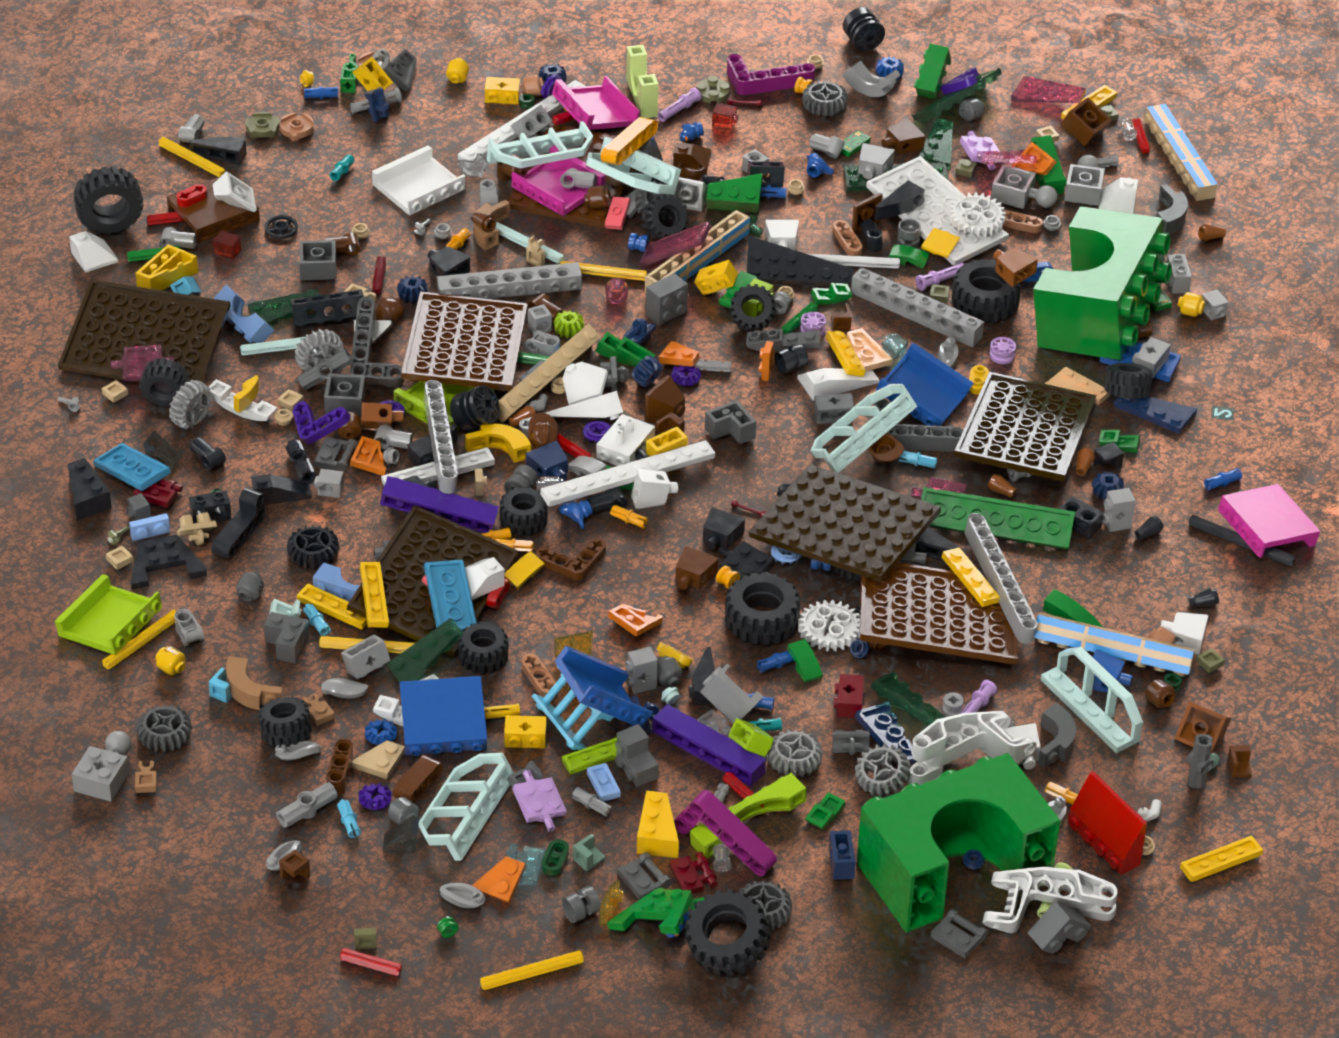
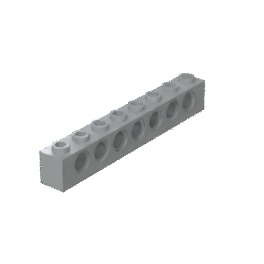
M578 262L437 277V293L484 299L582 289V275Z
M861 268L852 276L851 292L856 296L948 337H952L970 347H974L982 339L984 321L867 269Z

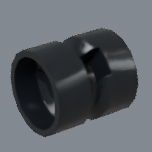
M801 344L791 346L788 349H782L774 354L775 364L782 374L808 365V355Z

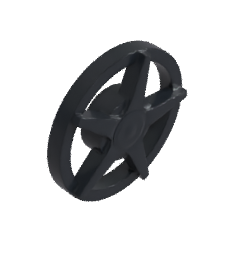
M287 215L274 216L265 223L266 234L274 239L282 240L289 238L297 233L298 230L297 221ZM292 222L295 228H290L288 225ZM273 223L274 228L268 229L269 224Z

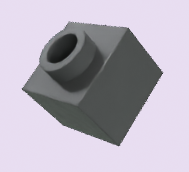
M141 493L127 498L128 507H126V511L130 518L133 517L136 521L151 517L150 504Z

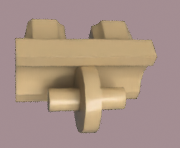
M208 512L198 514L196 516L198 523L194 524L191 515L182 516L179 519L181 528L177 530L178 536L189 535V540H195L197 545H202L204 539L209 538V534L205 532H211L212 528L217 526L216 521H211Z

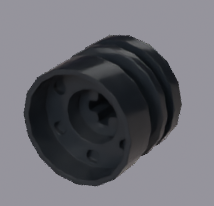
M867 7L852 10L843 21L845 34L860 51L875 49L885 37L883 25Z
M477 386L469 391L456 394L450 402V412L454 423L460 429L472 431L481 425L495 422L500 415V405L496 394L491 388Z

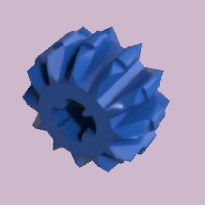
M882 57L881 60H878L876 75L885 77L897 70L900 76L895 80L898 81V79L902 78L904 63L901 62V59H896V57Z

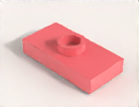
M613 197L604 224L606 229H623L631 203L630 198Z

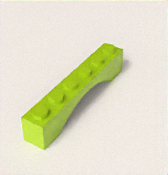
M790 773L785 777L779 778L771 785L763 787L757 793L746 797L738 804L730 806L728 809L742 823L766 812L790 811L806 802V787ZM704 824L697 825L690 831L691 845L698 852H703L704 856L709 858L723 850V842Z

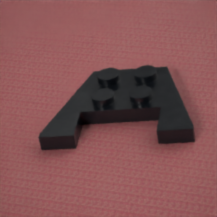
M178 535L139 541L131 577V589L149 586L146 572L186 565L189 578L192 579L207 576V570Z

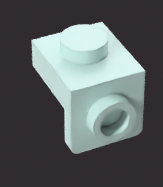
M274 599L271 603L270 612L299 618L302 611L299 608L300 600L296 599L292 606Z

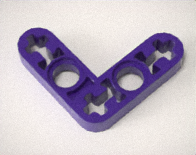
M976 67L961 73L940 86L943 95L977 83L976 77L979 73Z
M305 401L298 402L293 408L299 437L305 444L314 443L345 425L350 419V414L343 407L336 408L316 421L311 407Z

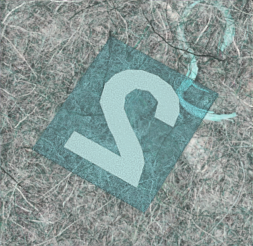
M1212 405L1211 417L1233 420L1235 408Z

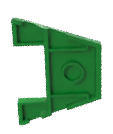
M657 888L607 922L609 930L625 931L635 919L664 920L659 925L661 933L678 934L680 931L679 924H683V915L688 912L692 902V893L688 890Z

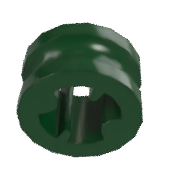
M522 94L519 98L520 107L524 109L532 108L535 105L534 95Z
M1175 673L1165 675L1164 681L1174 688L1175 693L1178 692L1181 688V677Z

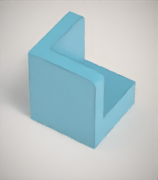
M184 276L170 285L174 293L192 295L201 292L193 276Z
M221 668L209 681V693L211 697L225 703L232 696L230 684L226 683V669Z

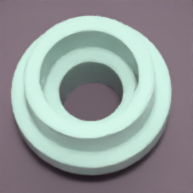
M668 687L662 692L661 701L672 705L680 697L679 690L676 687Z

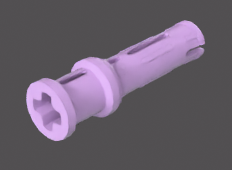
M691 88L687 94H682L678 101L658 113L659 120L665 122L682 109H688L694 102L701 101L700 91L696 88Z
M964 263L938 272L930 271L926 275L916 276L917 288L920 291H924L927 287L932 286V284L938 285L941 281L953 278L956 271Z
M984 680L979 690L973 692L971 701L960 714L978 712L981 707L986 706L989 698L998 691L996 685L989 680Z

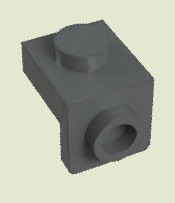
M533 761L528 762L524 769L508 776L507 781L512 788L514 784L526 782L523 775L525 770H531L535 780L543 778L541 770Z

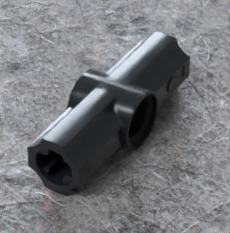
M295 439L288 441L285 448L301 482L307 484L314 482L317 475L301 441Z

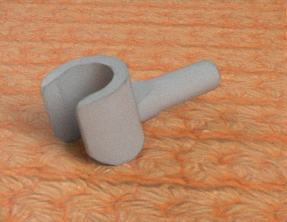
M427 219L423 223L416 222L415 227L417 229L414 232L420 236L424 235L426 232L425 226L431 222V219Z
M58 397V401L68 404V408L71 411L77 412L81 405L78 404V397H73L72 400Z

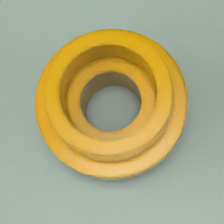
M304 70L300 75V82L304 87H309L314 83L313 73L308 70Z

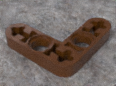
M600 538L592 539L575 559L548 547L538 548L536 556L545 563L543 567L571 579L581 580L605 555L606 542ZM590 557L592 560L585 561L583 558ZM557 562H564V563H566V564H564V565H557L556 563H557Z

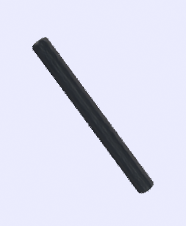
M1196 515L1190 517L1188 522L1190 526L1253 551L1237 532ZM1274 547L1265 548L1263 553L1264 556L1288 566H1292L1296 558L1294 555Z

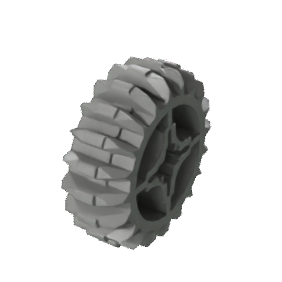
M319 328L317 332L312 330V334H306L305 338H300L301 343L296 344L295 359L299 367L306 372L321 361L327 360L344 350V346L340 337L335 332L327 329L322 331ZM326 365L321 366V371L330 369Z
M197 380L185 382L184 386L181 385L180 390L176 391V395L172 397L173 401L170 403L169 417L171 421L178 427L187 429L189 427L193 428L203 418H206L209 407L212 406L211 388Z
M787 729L786 733L780 732L778 736L774 735L772 747L767 755L769 764L772 765L773 770L778 771V774L785 773L786 776L792 773L795 777L800 775L803 778L804 774L810 775L812 771H816L818 766H820L823 751L821 743L818 742L817 737L812 736V733L805 734L804 730L797 732L796 729L794 732H791Z
M886 743L882 747L876 744L873 750L868 747L869 752H862L863 758H857L858 765H855L856 779L859 786L863 787L866 793L870 792L872 796L876 793L880 797H882L883 793L890 796L891 791L897 793V788H904L903 782H908V775L911 773L910 762L907 760V755L900 748L896 749L893 744L889 748ZM893 761L898 764L897 769L893 768L891 764ZM868 771H871L874 775L873 779L867 776Z

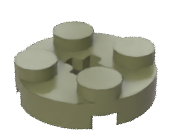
M709 76L708 79L700 81L696 89L701 93V101L721 103L729 98L730 84L718 79L716 76Z
M262 111L253 113L251 118L248 116L245 120V127L251 138H273L277 135L276 132L279 131L280 123L277 116L275 118L272 116V113Z

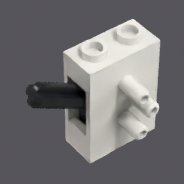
M622 414L596 444L597 458L620 466L649 457L645 452L646 440L655 437V426Z

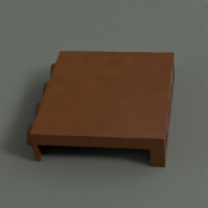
M220 177L201 183L207 187V197L189 207L178 206L176 195L179 192L167 196L168 210L175 209L196 234L197 243L259 221V206L256 204L257 210L252 212L218 200L214 196L213 184Z

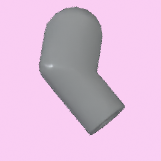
M540 394L538 400L530 401L526 406H532L535 413L542 412L545 409L548 397L545 394Z

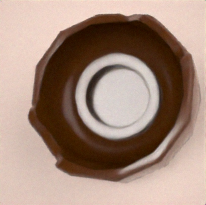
M681 162L678 165V168L681 169L679 176L681 178L698 181L703 175L704 166L700 169L699 163L693 165L688 162Z
M391 297L383 298L378 303L376 317L379 320L391 319L393 322H396L402 318L405 309L402 302L398 299Z

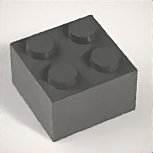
M335 240L300 241L301 280L336 279Z
M673 273L647 286L646 315L660 326L687 312L688 284Z
M328 374L324 395L325 415L336 408L343 407L347 412H353L362 416V403H364L366 395L365 375Z

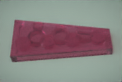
M1024 76L1011 95V101L1081 103L1086 95V88Z

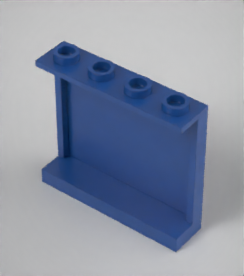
M912 343L898 364L884 379H880L875 391L889 384H903L917 405L909 414L925 425L942 426L969 394L974 383L915 343ZM892 394L886 397V399L892 402L900 394Z
M565 646L556 658L555 663L580 703L632 725L639 724L641 728L653 713L651 710L634 704L622 686L629 677L625 670L568 646Z
M481 676L400 682L405 755L418 756L428 753H459L461 751H481L482 749H487Z

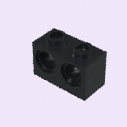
M227 490L189 497L190 515L192 516L193 524L198 523L196 517L198 514L206 512L209 513L211 521H216V523L232 519Z
M1072 496L1059 508L1075 512L1072 530L1088 538H1091L1102 526L1104 512Z

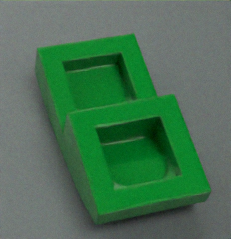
M896 244L892 246L889 258H899L902 265L908 261L921 269L925 266L929 253L920 249Z
M831 283L829 289L812 288L811 291L813 300L817 305L841 302L852 298L853 295L848 284Z
M1101 430L1099 445L1104 446L1113 442L1123 452L1138 453L1140 436L1121 435L1120 430Z
M806 639L788 644L787 650L796 662L795 669L803 681L806 683L822 678L823 674L819 663Z
M828 792L820 804L816 803L806 816L805 821L823 830L840 814L846 806V802Z

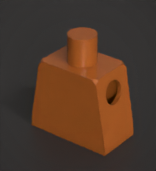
M1012 248L1005 253L998 249L993 255V258L996 260V273L1012 287L1034 275L1037 271L1038 259L1017 248Z
M362 403V429H378L383 424L392 427V422H403V411L392 410V404Z

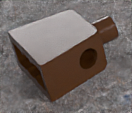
M907 118L888 127L887 136L885 139H882L881 143L884 148L892 147L898 154L923 150L925 135Z
M685 546L675 567L677 586L683 590L687 589L688 586L697 589L703 587L718 573V558Z

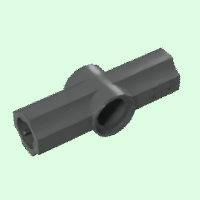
M344 349L327 360L321 361L318 365L297 376L301 386L307 390L327 379L328 374H335L351 365L353 360L347 350ZM321 366H328L330 373H322Z
M1208 734L1195 736L1193 750L1186 759V762L1190 764L1188 785L1191 788H1203L1206 783L1207 773L1214 765V761L1210 758L1213 738Z

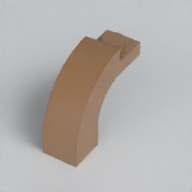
M503 200L493 206L486 203L476 212L492 215L496 222H500L510 217V203L507 200ZM473 222L474 239L484 251L499 244V230L497 228L491 232H485Z
M228 656L226 683L230 684L231 696L237 702L248 708L260 710L261 704L264 705L271 700H276V698H282L283 687L257 684L248 678V659Z

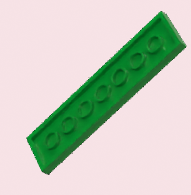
M923 487L921 500L941 507V513L929 526L931 528L964 533L969 515L977 513L985 518L994 538L1069 550L1075 517L1074 511Z

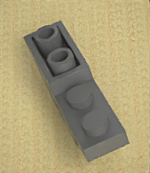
M783 329L747 332L746 346L760 351L761 348L765 347L766 341L774 342L775 352L785 348L788 349L797 344H801L805 349L820 348L821 333L819 330L784 334Z

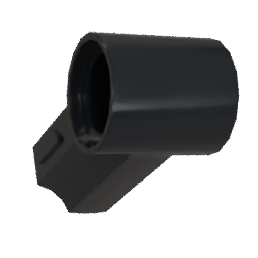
M866 219L860 225L866 240V249L871 252H878L882 249V231L878 229L875 222L871 219Z
M198 437L190 445V450L201 459L203 466L207 470H211L226 462L225 454L221 448L216 447L214 449L204 439Z
M619 486L608 489L605 493L586 498L592 508V513L611 508L614 505L624 508L628 502Z

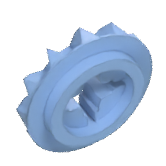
M776 546L771 548V557L775 559V562L781 561L782 565L784 563L791 565L792 562H798V559L801 558V555Z

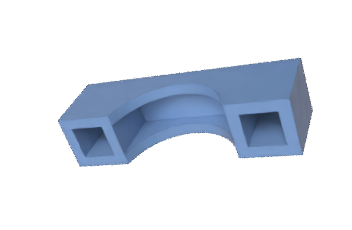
M225 285L213 298L230 301L231 307L226 320L232 325L235 323L234 328L241 334L245 333L244 338L251 344L253 342H264L274 331L256 313L248 317H242V308L245 301L229 286Z
M323 563L313 576V586L348 602L360 586L346 582L341 576V568Z

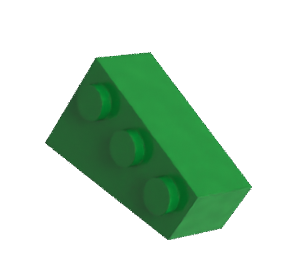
M930 43L928 49L924 51L923 58L925 60L923 64H920V75L915 80L914 88H916L917 95L936 99L941 89L940 86H942L943 76L946 77L947 71H945L946 66L951 65L952 61L949 47Z
M1052 136L1031 138V142L1057 162L1047 175L1036 174V181L1039 187L1051 186L1056 190L1057 194H1063L1067 180L1063 174Z
M762 173L709 183L706 198L707 209L737 210L739 212L759 214Z

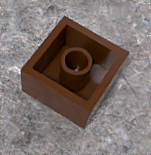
M1087 97L1070 110L1060 124L1083 146H1086L1102 134L1112 120Z

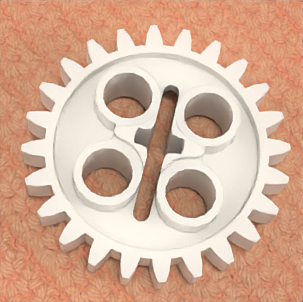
M975 192L974 196L968 193L967 197L963 194L961 198L956 197V200L952 201L949 207L948 217L950 222H953V227L958 226L957 231L964 230L963 234L969 232L970 236L976 234L979 237L980 234H983L986 237L987 233L993 235V231L998 232L999 228L1002 229L1005 223L1006 212H1004V207H1001V202L996 203V198L991 200L990 195L984 197V193H982L981 196H978L977 192Z
M824 600L823 604L817 601L816 606L809 604V609L804 608L803 613H800L798 632L801 633V638L811 642V647L818 645V650L822 649V647H825L826 651H829L830 648L837 651V647L844 650L845 645L850 647L851 643L859 638L860 614L855 613V608L849 610V604L842 606L841 601L838 604H835L834 600L831 603H827Z

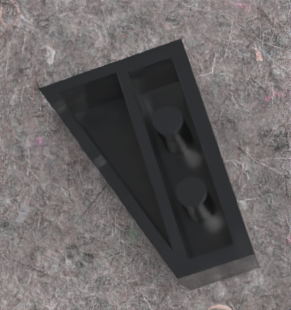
M85 458L67 464L77 521L112 508L109 489Z

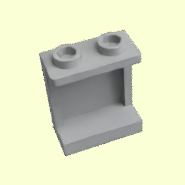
M727 663L723 668L719 666L703 682L705 687L700 693L734 724L736 718L742 719L763 696L757 691L750 698L725 674V671L730 667Z

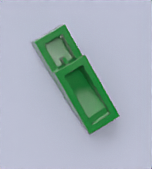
M609 332L605 333L595 352L609 359L610 357H616V362L635 367L646 356H653L654 358L656 356L629 338L624 337L620 340Z
M1053 589L1044 599L1043 611L1050 615L1103 627L1084 607L1056 589Z

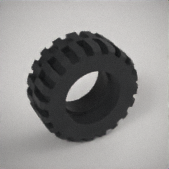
M104 166L98 170L93 169L91 173H86L74 188L73 200L77 216L82 225L86 226L90 231L95 230V233H120V230H127L131 224L134 225L137 222V218H140L144 203L139 183L134 178V175L125 169H117L114 166H111V168ZM106 195L122 196L117 203L110 206L94 204L98 199Z
M993 259L973 260L970 263H965L954 275L952 303L957 310L982 320L984 323H988V321L994 323L1000 319L1002 321L1014 314L1019 307L1021 282L1013 287L1010 286L996 273V261Z
M762 572V574L751 573L750 576H742L740 580L737 579L727 590L725 600V622L731 632L733 631L737 638L741 637L742 641H750L755 645H758V643L763 645H769V643L776 644L781 639L784 641L798 627L801 601L799 592L791 582L788 583L787 579L784 577L779 578L776 574L769 575L767 572ZM766 606L774 610L758 611L752 609V607Z
M729 889L725 893H722V890L715 891V895L710 896L708 894L704 896L705 900L702 902L698 901L694 905L695 910H690L688 914L689 920L685 923L686 940L696 962L700 966L703 965L704 970L708 972L714 970L715 975L720 976L723 973H726L727 976H734L735 972L742 974L746 972V968L750 967L752 969L757 965L756 961H761L765 956L764 951H767L769 947V925L761 905L757 904L756 899L752 896L747 897L746 893L738 891L737 894L734 890ZM739 921L747 925L745 933L734 943L718 945L709 941L713 929L723 922Z

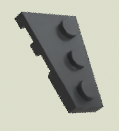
M404 49L383 70L397 87L406 92L411 86L417 58Z

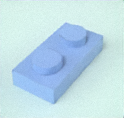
M167 513L129 522L132 541L170 533Z
M606 763L587 768V775L601 801L604 802L620 797L621 791Z

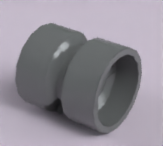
M904 219L899 222L897 245L919 248L921 224L917 220Z
M522 464L517 466L504 483L505 492L508 490L512 491L516 487L532 488L538 479L535 470L528 465Z
M587 886L578 890L577 894L572 893L563 897L562 907L567 918L572 923H576L584 919L586 915L591 916L601 911V902L593 887Z

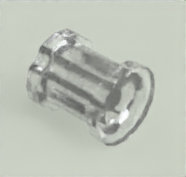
M1129 118L1121 120L1119 129L1123 132V139L1130 141L1136 138L1137 130L1134 128L1133 121Z
M725 844L714 846L712 849V854L715 856L713 862L714 870L718 872L730 870L732 867L729 860L731 850Z

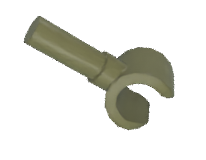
M126 526L116 532L110 530L108 532L110 537L108 538L111 545L118 544L120 536L129 531L130 528Z

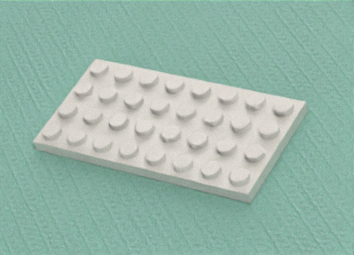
M921 156L867 181L866 187L872 193L883 194L882 201L907 180L925 189L923 204L911 212L898 216L902 220H917L921 224L920 236L924 240H926L933 228L945 232L948 231L950 234L960 237L959 242L949 257L945 258L953 266L1008 240L1009 234L1000 228L998 232L993 231V235L987 233L986 237L983 234H980L979 237L976 234L970 236L969 232L963 234L964 230L957 231L958 226L953 227V222H950L948 217L949 207L952 201H955L956 197L961 198L963 193Z

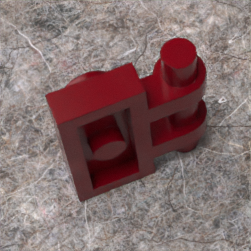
M160 479L143 491L136 488L133 494L135 496L141 493L147 502L168 508L177 497L176 492H182L183 486L173 480Z
M703 852L696 853L697 861L692 862L690 856L669 861V867L681 890H688L692 894L704 892V884H709L711 888L717 886V876L710 869L709 859L704 856ZM702 870L703 874L698 875L697 871Z

